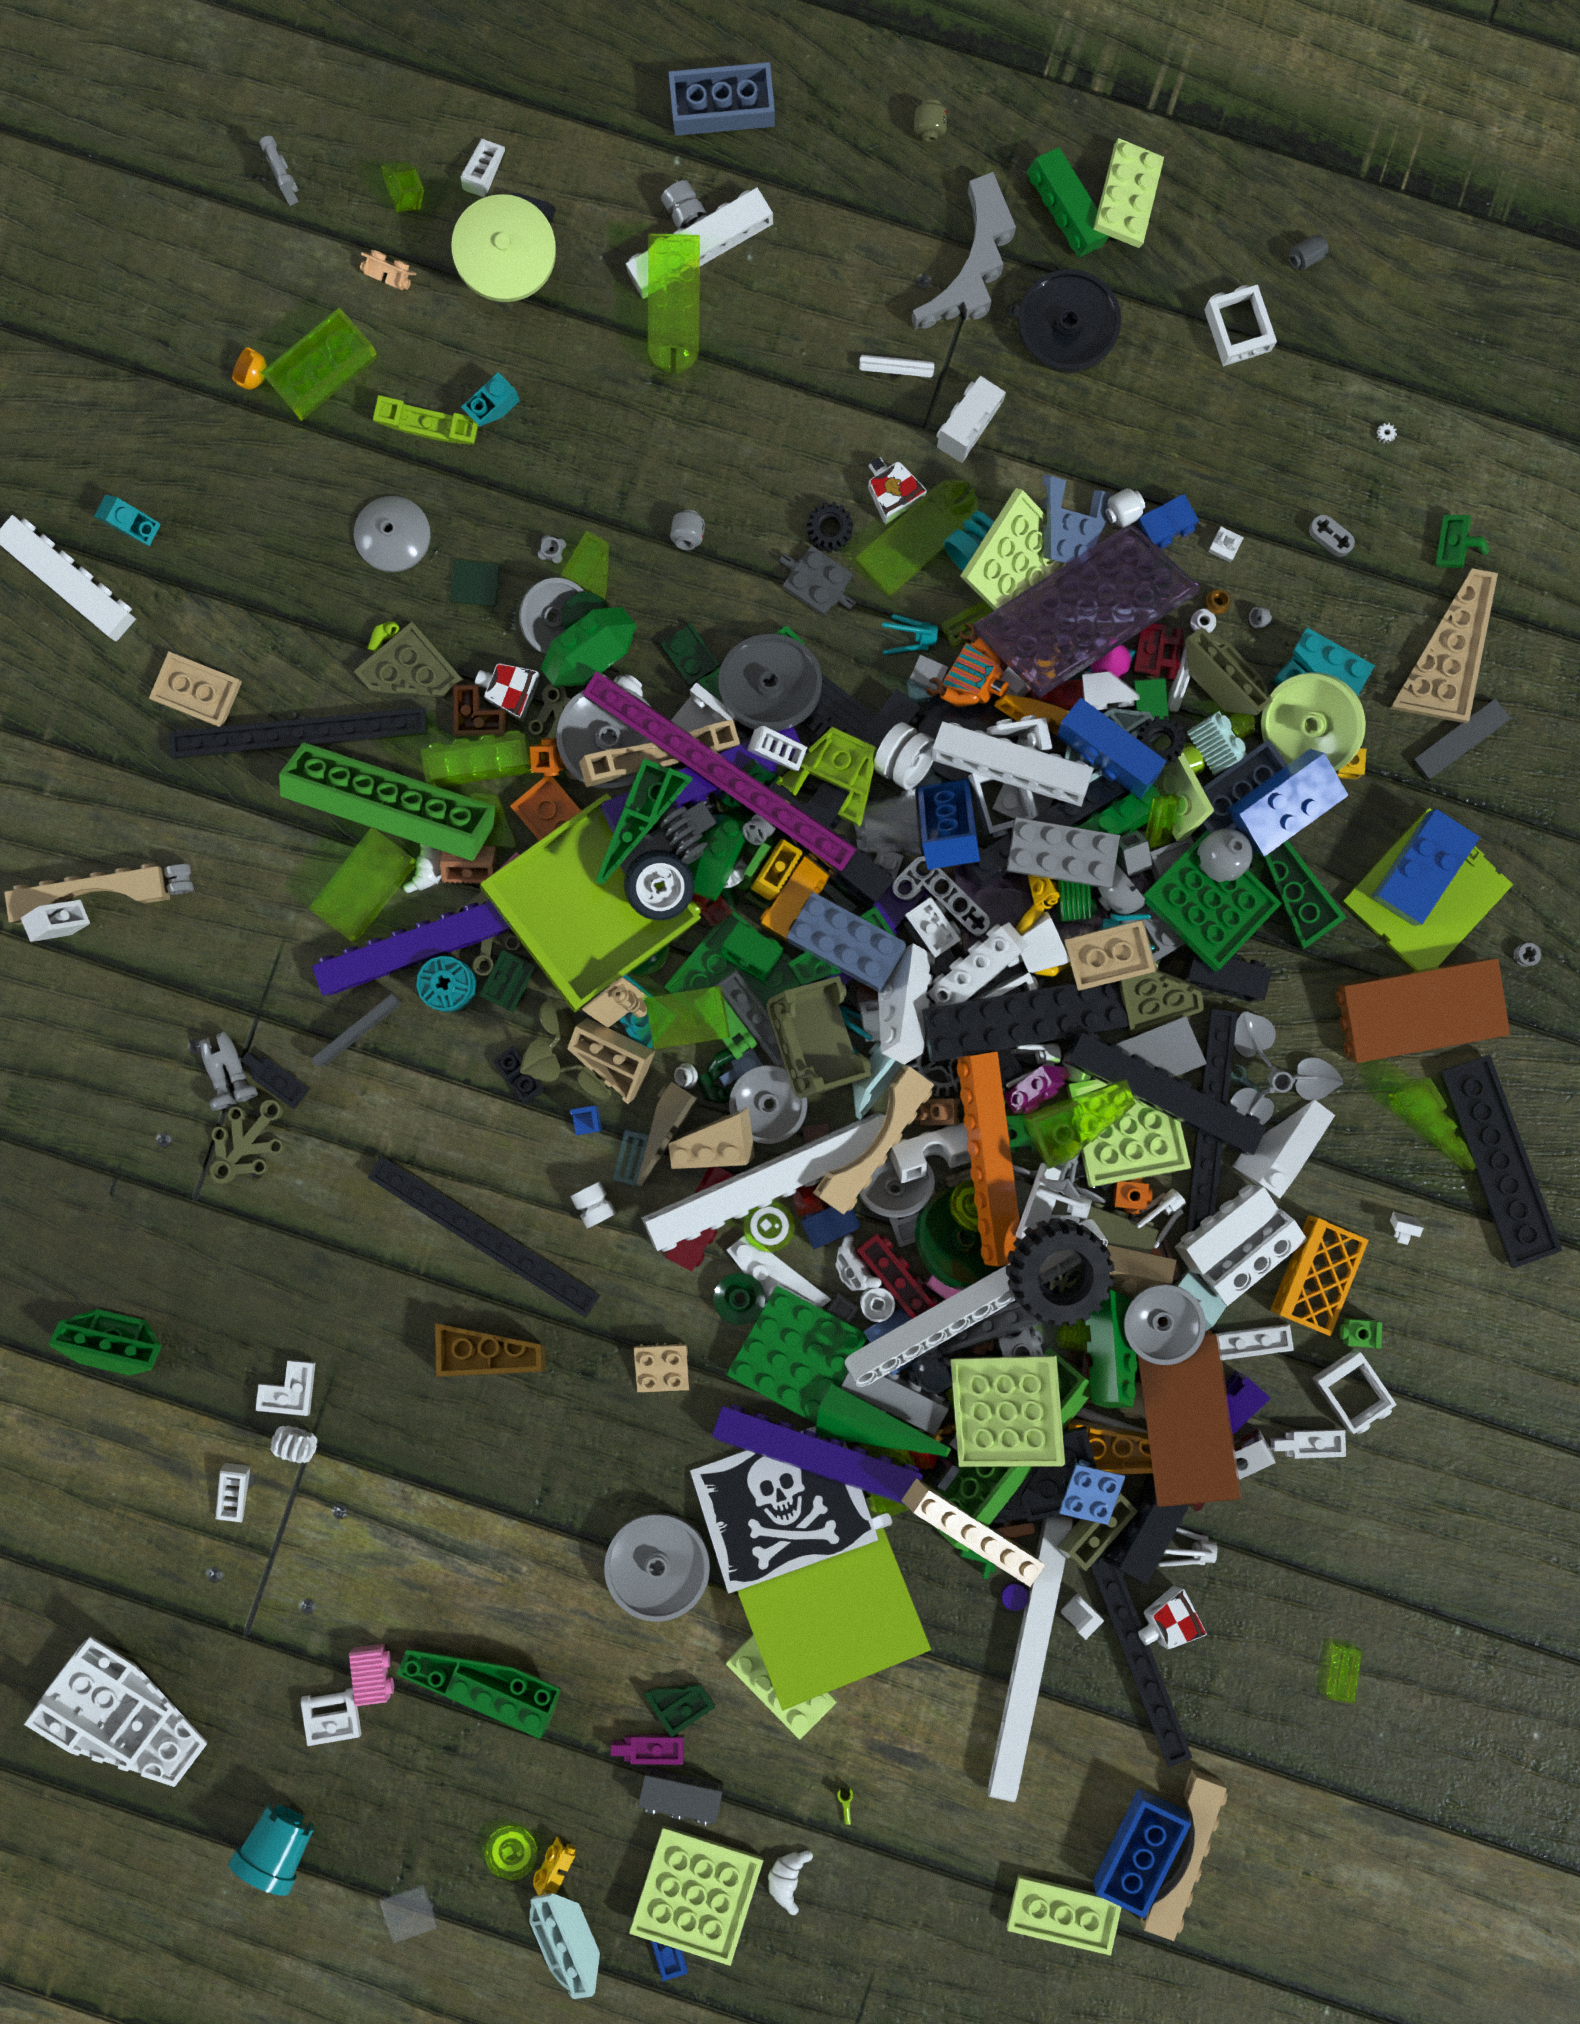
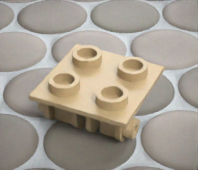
M622 976L601 994L592 998L582 1010L609 1028L628 1012H632L638 1018L644 1017L647 1014V1006L643 1000L648 996Z
M679 1342V1344L667 1345V1343L663 1345L656 1343V1346H643V1344L634 1346L637 1392L689 1390L687 1345H682V1342Z

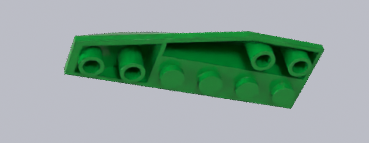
M413 1649L406 1650L396 1674L538 1739H541L548 1729L561 1691L560 1687L513 1666Z

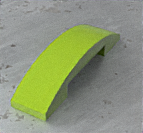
M378 395L373 417L374 422L424 438L474 445L478 425L470 416L458 413L448 415L405 405L404 401Z

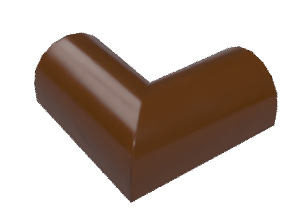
M478 684L453 685L454 737L507 735V715L504 709L480 710Z

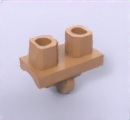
M928 1099L925 1103L920 1104L916 1110L917 1116L914 1120H920V1125H960L958 1118L960 1111L957 1108L959 1099Z

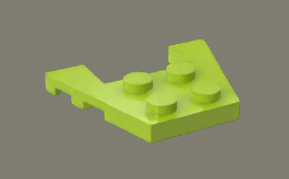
M832 727L808 749L809 752L804 756L799 771L790 769L782 778L778 777L779 780L776 784L785 786L792 795L796 796L808 774H812L850 792L838 815L840 818L860 827L873 775L874 760L878 750L875 746Z

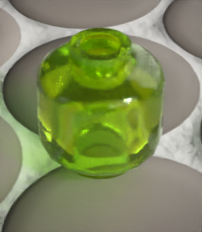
M1235 712L1224 714L1230 720L1231 730L1236 738L1238 737L1244 742L1252 737L1255 731L1253 715Z

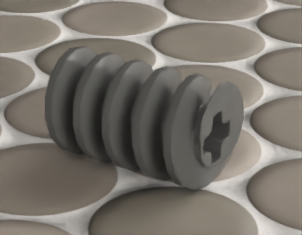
M674 807L666 810L656 823H661L659 828L662 832H666L665 838L671 841V848L677 849L675 855L683 858L681 862L688 865L703 855V850L708 844L707 842L698 843L702 837L701 833L693 835L692 832L697 828L696 824L687 825L692 817L690 815L682 817V814L687 810L686 807Z

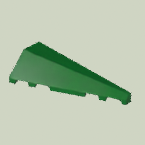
M645 758L642 759L595 882L603 885L691 782L693 777Z
M833 1384L829 1387L819 1406L815 1433L819 1434L818 1437L832 1438L839 1441H851L890 1449L909 1450L923 1454L940 1455L942 1457H947L951 1451L949 1447Z

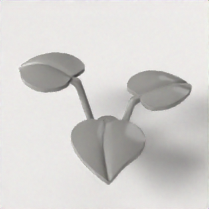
M1244 1011L1237 1018L1234 1047L1244 1057H1251L1258 1052L1271 1069L1268 1075L1270 1088L1262 1090L1260 1094L1250 1087L1235 1092L1230 1100V1104L1238 1108L1237 1112L1243 1115L1246 1113L1254 1115L1260 1119L1259 1123L1263 1125L1270 1119L1274 1110L1273 1102L1264 1097V1095L1274 1093L1275 1090L1281 1093L1287 1092L1292 1088L1295 1080H1297L1295 1083L1297 1093L1302 1098L1313 1101L1326 1097L1333 1090L1343 1085V1079L1337 1070L1326 1061L1315 1057L1305 1058L1298 1063V1075L1291 1076L1286 1071L1277 1069L1262 1051L1270 1048L1275 1041L1276 1032L1274 1026L1266 1018Z
M1063 1138L1058 1151L1053 1150L1051 1156L1044 1162L1050 1164L1057 1158L1056 1164L1062 1166L1059 1179L1040 1178L1039 1181L1068 1197L1080 1200L1081 1196L1079 1194H1082L1094 1202L1105 1203L1108 1197H1100L1089 1190L1080 1188L1076 1184L1074 1179L1078 1164L1077 1159L1083 1146L1076 1141ZM1013 1165L1014 1174L1035 1180L1038 1170H1027ZM1071 1168L1070 1179H1064L1067 1169Z

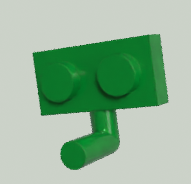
M1443 515L1436 566L1438 568H1464L1467 547H1477L1482 555H1486L1490 551L1484 537L1469 536L1470 515Z

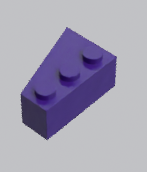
M1235 1371L1225 1382L1233 1434L1271 1399L1247 1376L1238 1371Z

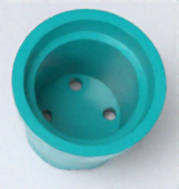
M268 1804L243 1846L238 1847L228 1861V1866L240 1879L262 1891L280 1896L289 1895L297 1878L295 1872L315 1826L311 1821L307 1826L302 1822L304 1816L288 1807L277 1805L276 1809H272V1804Z

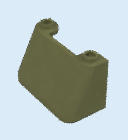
M840 976L785 990L770 998L767 1002L768 1015L794 1094L799 1099L872 1076L868 1058L864 1057L861 1053L854 1054L839 1005L844 1002L847 992Z

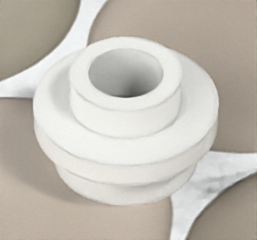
M1207 609L1197 610L1191 617V628L1196 632L1202 627L1208 633H1211L1216 626V617ZM1200 618H1206L1208 625H1202Z
M684 1063L676 1068L674 1079L678 1086L691 1089L696 1085L698 1074L692 1064Z

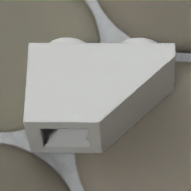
M1111 671L1082 675L1085 701L1097 710L1108 709V703L1118 702V707L1134 706V700H1140L1139 694Z

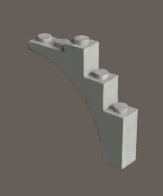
M994 172L969 182L967 193L973 209L975 228L974 241L969 258L960 274L945 291L932 301L913 310L911 321L915 329L920 327L923 329L929 328L943 318L947 320L955 318L961 311L965 320L971 318L974 320L980 319L989 312L991 299L984 281L986 283L993 282L1002 274L1004 264L996 245L1003 246L1009 243L1014 237L1016 229Z

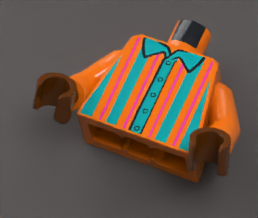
M970 623L964 624L970 629V635L965 636L960 631H958V635L962 640H970L971 645L965 644L943 683L935 677L929 680V682L937 686V690H932L929 687L925 689L928 695L935 696L939 694L941 699L957 707L971 706L977 703L986 704L992 694L1003 697L1009 688V684L1001 680L1004 672L999 667L1001 661L997 653L980 635L976 636L974 634V627Z

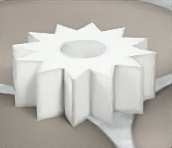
M1390 422L1388 425L1384 423L1382 426H1379V430L1376 431L1378 434L1376 438H1380L1379 442L1383 440V444L1385 442L1389 444L1391 441H1394L1397 435L1395 433L1397 429H1393L1394 425L1390 426Z

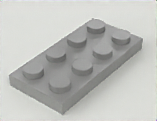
M1015 818L1006 871L1112 888L1120 835Z

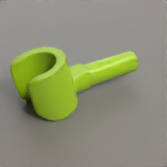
M850 1787V1796L846 1799L841 1797L840 1788L837 1793L838 1799L842 1803L845 1825L851 1824L850 1802L853 1799V1791Z

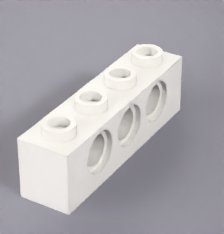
M1281 1208L1279 1209V1214L1205 1274H1200L1210 1289L1225 1305L1229 1306L1307 1241L1296 1221Z

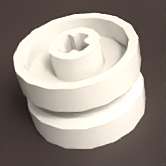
M900 722L888 732L877 751L874 760L876 773L887 779L893 778L894 782L904 789L910 790L916 787L933 763L931 757L935 739L924 733L918 734L914 727Z

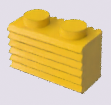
M781 839L774 847L750 888L767 900H773L780 893L782 886L798 863L797 861L800 859L802 851L786 840Z

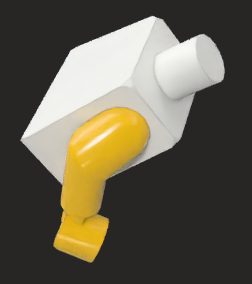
M1044 901L1037 906L1033 904L1022 917L1015 930L1030 947L1008 965L1009 967L1024 961L1029 973L1034 972L1036 975L1053 977L1068 966H1071L1068 951L1065 950L1049 913L1044 912V909H1050L1053 905H1049L1048 902L1044 904Z

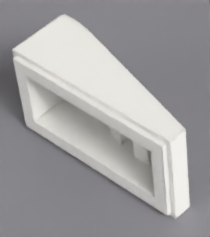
M481 138L460 176L463 190L481 197L486 196L505 152L504 146ZM483 152L493 154L494 156L491 157L483 154Z
M761 726L754 730L747 751L794 771H799L807 747L770 728ZM773 740H774V741H776V742H775L774 748H773V750H772V752H771V751H769V750H770L771 744H772V742H773ZM783 744H784V745H786V746H785V749H784L783 754H782V757H781V756H779V754H780L781 748H782V746H783ZM792 748H794L796 750L793 755L792 761H789V755L791 753Z
M225 1463L221 1468L216 1519L234 1522L243 1521L250 1466ZM227 1485L239 1486V1489L228 1488ZM225 1496L238 1497V1500L227 1499ZM224 1506L237 1507V1511L224 1509Z

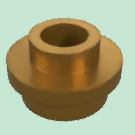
M1222 589L1213 590L1207 594L1205 606L1213 614H1224L1230 607V596Z

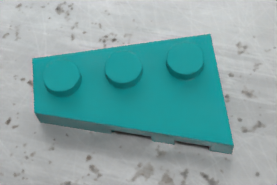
M1309 628L1304 630L1292 651L1310 672L1326 673L1339 678L1355 692L1357 697L1375 667L1372 663Z

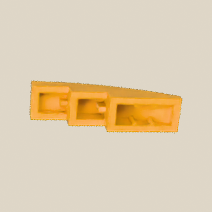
M1007 694L994 704L996 708L1020 722L1021 718L1036 715V719L1046 718L1048 730L1056 736L1061 721L1069 713V711L1055 705Z

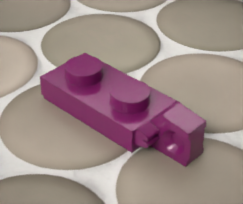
M670 1734L625 1735V1740L611 1741V1756H624V1761H628L630 1764H683L684 1735H674L671 1737Z

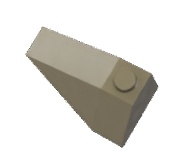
M671 1082L669 1086L664 1084L657 1095L660 1100L657 1103L637 1184L640 1186L645 1184L668 1148V1143L673 1140L699 1099L674 1082Z

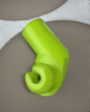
M389 621L376 626L367 649L377 652L382 647L384 641L393 638L400 632L399 625Z

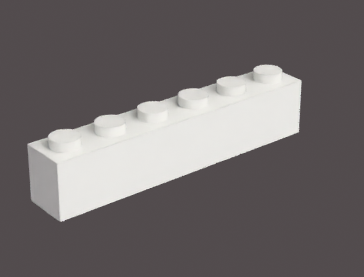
M758 187L752 191L746 190L735 201L720 205L709 216L703 215L699 217L693 225L686 229H678L672 237L664 242L662 240L651 246L650 250L643 254L638 253L632 256L629 262L626 263L627 273L642 299H645L773 224V212Z
M12 515L0 528V545L107 636L117 642L136 620L129 613L132 608L121 599L117 602L110 597L113 592L101 582L98 586L91 581L94 576L82 566L79 569L74 567L72 563L75 560L63 550L60 553L53 549L55 543L44 534L40 537L33 532L36 527L28 520L23 518L20 521Z
M943 721L933 745L931 757L933 761L1081 807L1094 769L1080 761L1073 762L1063 759L1058 754L1043 753L1032 746L1017 745L1006 738L998 739L988 736L983 731H972L963 728L957 723H946Z

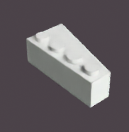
M911 944L905 949L881 993L878 992L881 1053L902 1064L908 1063L923 1053L925 1027L922 1009L929 1008L930 999L926 998L927 986L932 985L933 975L929 974L930 965L935 963V958L930 952L915 944Z

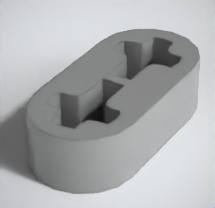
M1327 515L1317 516L1309 526L1310 536L1337 557L1346 556L1354 547L1355 540L1351 533ZM1324 523L1326 525L1325 531L1318 532V525ZM1344 539L1346 541L1345 547L1338 548V541Z

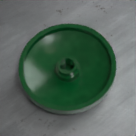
M956 1186L944 1189L933 1195L925 1207L920 1210L915 1225V1241L920 1258L928 1271L941 1283L962 1291L1006 1265L992 1266L984 1264V1259L981 1255V1234L978 1231L977 1225H969L964 1222L957 1214L955 1208V1199L958 1193L969 1187ZM966 1195L961 1201L962 1212L970 1219H978V1211L976 1212L970 1207L974 1201V1195Z

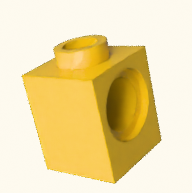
M1360 748L1355 757L1346 766L1335 771L1337 776L1343 779L1356 780L1365 775L1367 749Z

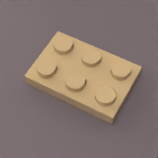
M168 651L149 699L214 726L223 727L242 681Z
M1143 919L1065 939L1078 991L1156 972Z

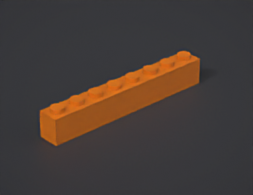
M998 1051L957 1057V1073L961 1083L960 1098L964 1105V1126L967 1129L968 1136L967 1150L971 1158L972 1168L970 1174L975 1189L974 1203L978 1211L979 1220L977 1227L981 1234V1255L984 1259V1264L1003 1266L1011 1263L1007 1259L1009 1251L1014 1252L1016 1249L1013 1243L1017 1239L1015 1235L1020 1218Z

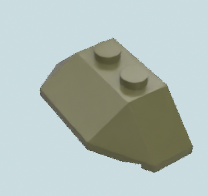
M1202 627L1185 640L1190 676L1224 711L1257 715L1273 702L1262 676L1228 641L1215 634L1208 633Z

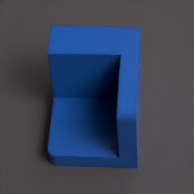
M598 1106L570 1110V1115H573L576 1135L602 1131Z

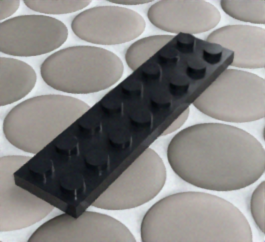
M1119 981L1079 991L1076 982L922 1009L930 1062L1077 1036L1078 1033H1085L1086 1031L1094 1033L1128 1026Z
M1485 1055L1438 1072L1510 1268H1516L1561 1252L1560 1242L1491 1056Z

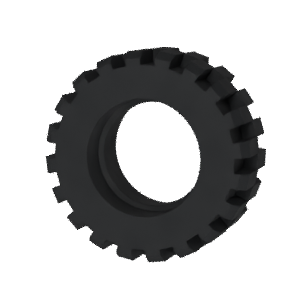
M1051 1218V1223H1047L1045 1220L1037 1222V1228L1034 1230L1028 1227L1023 1231L1026 1236L1022 1240L1017 1237L1013 1243L1016 1249L1014 1252L1009 1251L1007 1257L1011 1262L1010 1265L1006 1266V1275L1010 1278L1007 1283L1009 1289L1014 1294V1298L1030 1316H1034L1039 1322L1044 1324L1049 1322L1052 1326L1061 1327L1062 1322H1065L1069 1327L1076 1325V1320L1081 1319L1083 1322L1091 1318L1089 1314L1093 1310L1098 1313L1103 1308L1100 1305L1103 1299L1107 1301L1111 1294L1107 1290L1108 1286L1112 1287L1114 1285L1115 1278L1110 1274V1272L1115 1270L1114 1262L1109 1259L1111 1254L1108 1248L1087 1227L1082 1224L1079 1225L1070 1219H1066L1063 1222L1060 1218ZM1061 1250H1073L1078 1253L1081 1258L1082 1267L1076 1283L1061 1293L1049 1294L1043 1292L1038 1286V1273L1042 1263L1050 1255Z

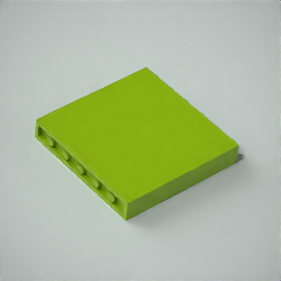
M608 793L480 883V889L574 1013L589 1003L592 998L605 991L614 981L627 975L701 919L699 915L701 911L693 900H691L688 907L681 914L669 920L656 921L641 916L632 908L627 900L624 891L625 874L620 866L603 885L595 882L613 836L601 809L603 802L612 799ZM663 881L655 883V889L663 887Z
M863 1494L871 1518L879 1516L872 1496L866 1498L865 1494ZM884 1528L876 1530L878 1541L737 1591L782 1711L931 1650Z

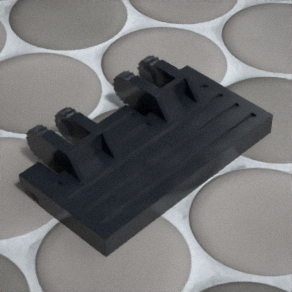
M822 674V690L818 704L813 712L801 723L812 732L819 725H822L809 742L812 746L832 727L858 738L875 717V714Z

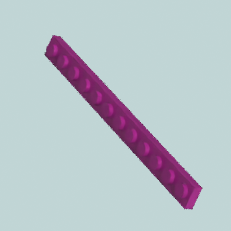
M599 671L595 672L583 692L585 696L838 870H844L857 850L855 846Z

